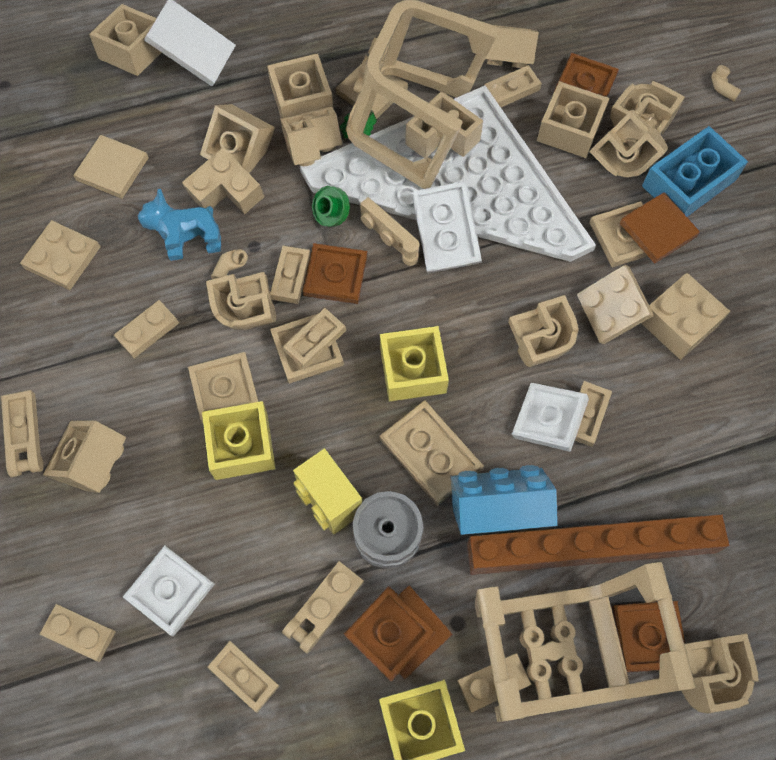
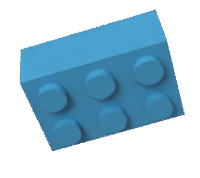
M708 126L653 165L642 187L654 198L665 192L688 217L734 183L748 161Z
M526 465L522 466L520 470L511 471L505 468H494L489 473L478 474L475 471H462L458 475L451 476L453 513L461 535L558 526L556 488L544 470L538 466Z

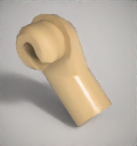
M720 65L711 76L714 89L717 93L735 101L741 89L728 82L727 76L730 74V69Z
M242 249L222 254L211 278L216 279L227 276L229 271L244 266L248 260L247 253Z

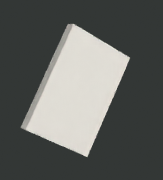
M173 0L167 1L144 41L210 86H213L236 46Z
M466 181L413 191L412 196L427 274L482 263Z

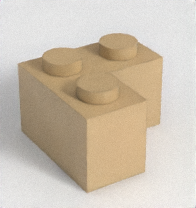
M441 91L429 103L463 121L451 149L464 157L480 142L483 120ZM414 116L406 124L405 144L423 158H427L438 148L442 138L438 137L436 129Z
M332 107L280 119L287 150L294 165H312L315 163V160L321 159L319 150L329 152L336 149V146L342 145L337 115Z
M224 147L182 182L190 197L202 208H207L208 206L214 208L227 196L245 215L264 198L260 184Z

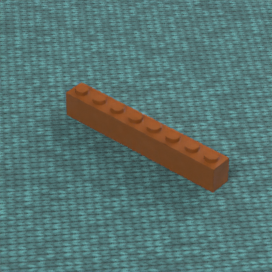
M723 514L470 536L467 543L471 575L715 554L730 546Z

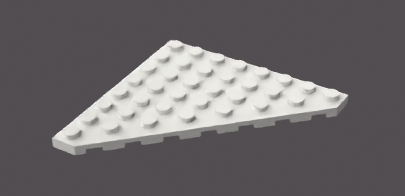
M482 86L455 98V101L483 120L481 139L464 157L450 148L431 188L466 181L477 237L569 262L594 251L596 244L487 87ZM413 117L369 136L412 162L424 159L405 144L406 124ZM353 143L321 156V159L315 160V163L312 165L300 166L301 174L313 193H316L325 186L339 187L345 191L351 203L360 205L362 201L369 197L385 212L417 220L412 192L422 190L423 188L354 146ZM437 148L428 156L429 158L433 159Z

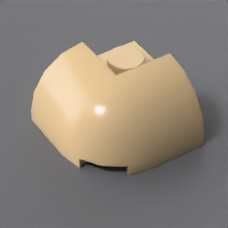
M654 81L651 84H639L636 86L631 84L612 106L611 120L613 125L616 126L633 109L651 128L655 127L660 134H664L685 97Z
M632 109L589 152L613 175L633 177L645 172L667 151L668 147L655 127L651 128Z
M265 272L236 279L234 274L206 281L211 310L215 318L223 325L234 330H247L276 321L275 306L271 300Z
M565 295L538 303L537 309L512 316L508 322L519 346L518 353L528 367L557 359L568 352L576 343L579 331L577 320Z
M747 634L684 644L696 688L682 690V693L693 708L702 713H714L740 708L749 704L748 699L752 695L754 682H758L759 679Z

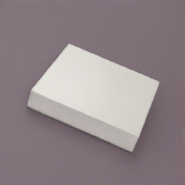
M531 383L514 426L513 437L571 452L589 400L588 395Z
M164 545L124 594L123 598L174 637L215 584Z

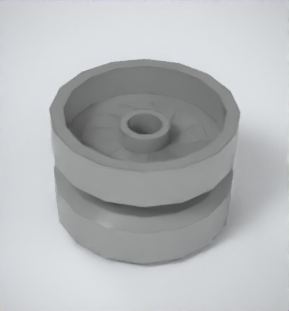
M387 491L376 493L362 502L356 510L353 520L355 545L362 558L371 565L383 569L398 568L411 561L419 550L423 533L422 514L412 500L403 494ZM389 527L393 528V532L391 533H385L383 531L387 530Z

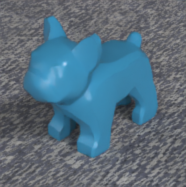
M157 189L155 199L145 203L138 214V220L143 228L158 231L164 239L165 248L168 250L167 254L171 261L183 259L184 243L198 235L204 239L205 243L208 242L206 245L208 254L221 251L220 229L214 221L213 208L211 206L207 208L173 209L167 204L162 190Z

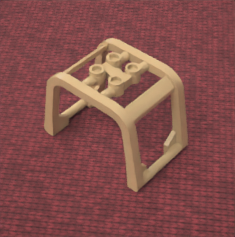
M404 0L397 3L391 9L378 38L374 37L368 52L369 57L365 56L359 70L360 73L364 74V77L359 75L353 89L354 92L358 93V97L349 115L346 131L348 138L354 146L421 188H431L463 121L424 101L384 76L394 75L438 91H443L456 98L470 92L482 64L499 31L498 28L494 25L417 0ZM412 17L468 36L472 52L476 54L465 76L461 75L451 78L397 61ZM377 92L436 129L438 137L442 139L433 159L427 157L412 162L363 133Z
M662 562L645 564L599 585L501 601L498 586L477 590L475 609L477 617L483 620V628L486 635L494 685L499 706L494 707L497 722L696 688ZM637 587L646 603L658 602L671 652L660 654L658 679L630 684L609 597ZM589 602L609 687L583 692L580 679L583 663L577 656L574 645L575 628L567 621L564 608L567 605ZM551 608L555 623L550 631L553 641L542 646L544 634L536 626L533 611ZM521 613L524 630L520 634V643L527 649L530 663L526 673L528 678L535 682L539 699L521 703L517 679H509L499 630V626L505 624L504 615ZM561 658L558 662V671L562 676L567 677L570 695L552 697L548 682L552 671L548 662Z

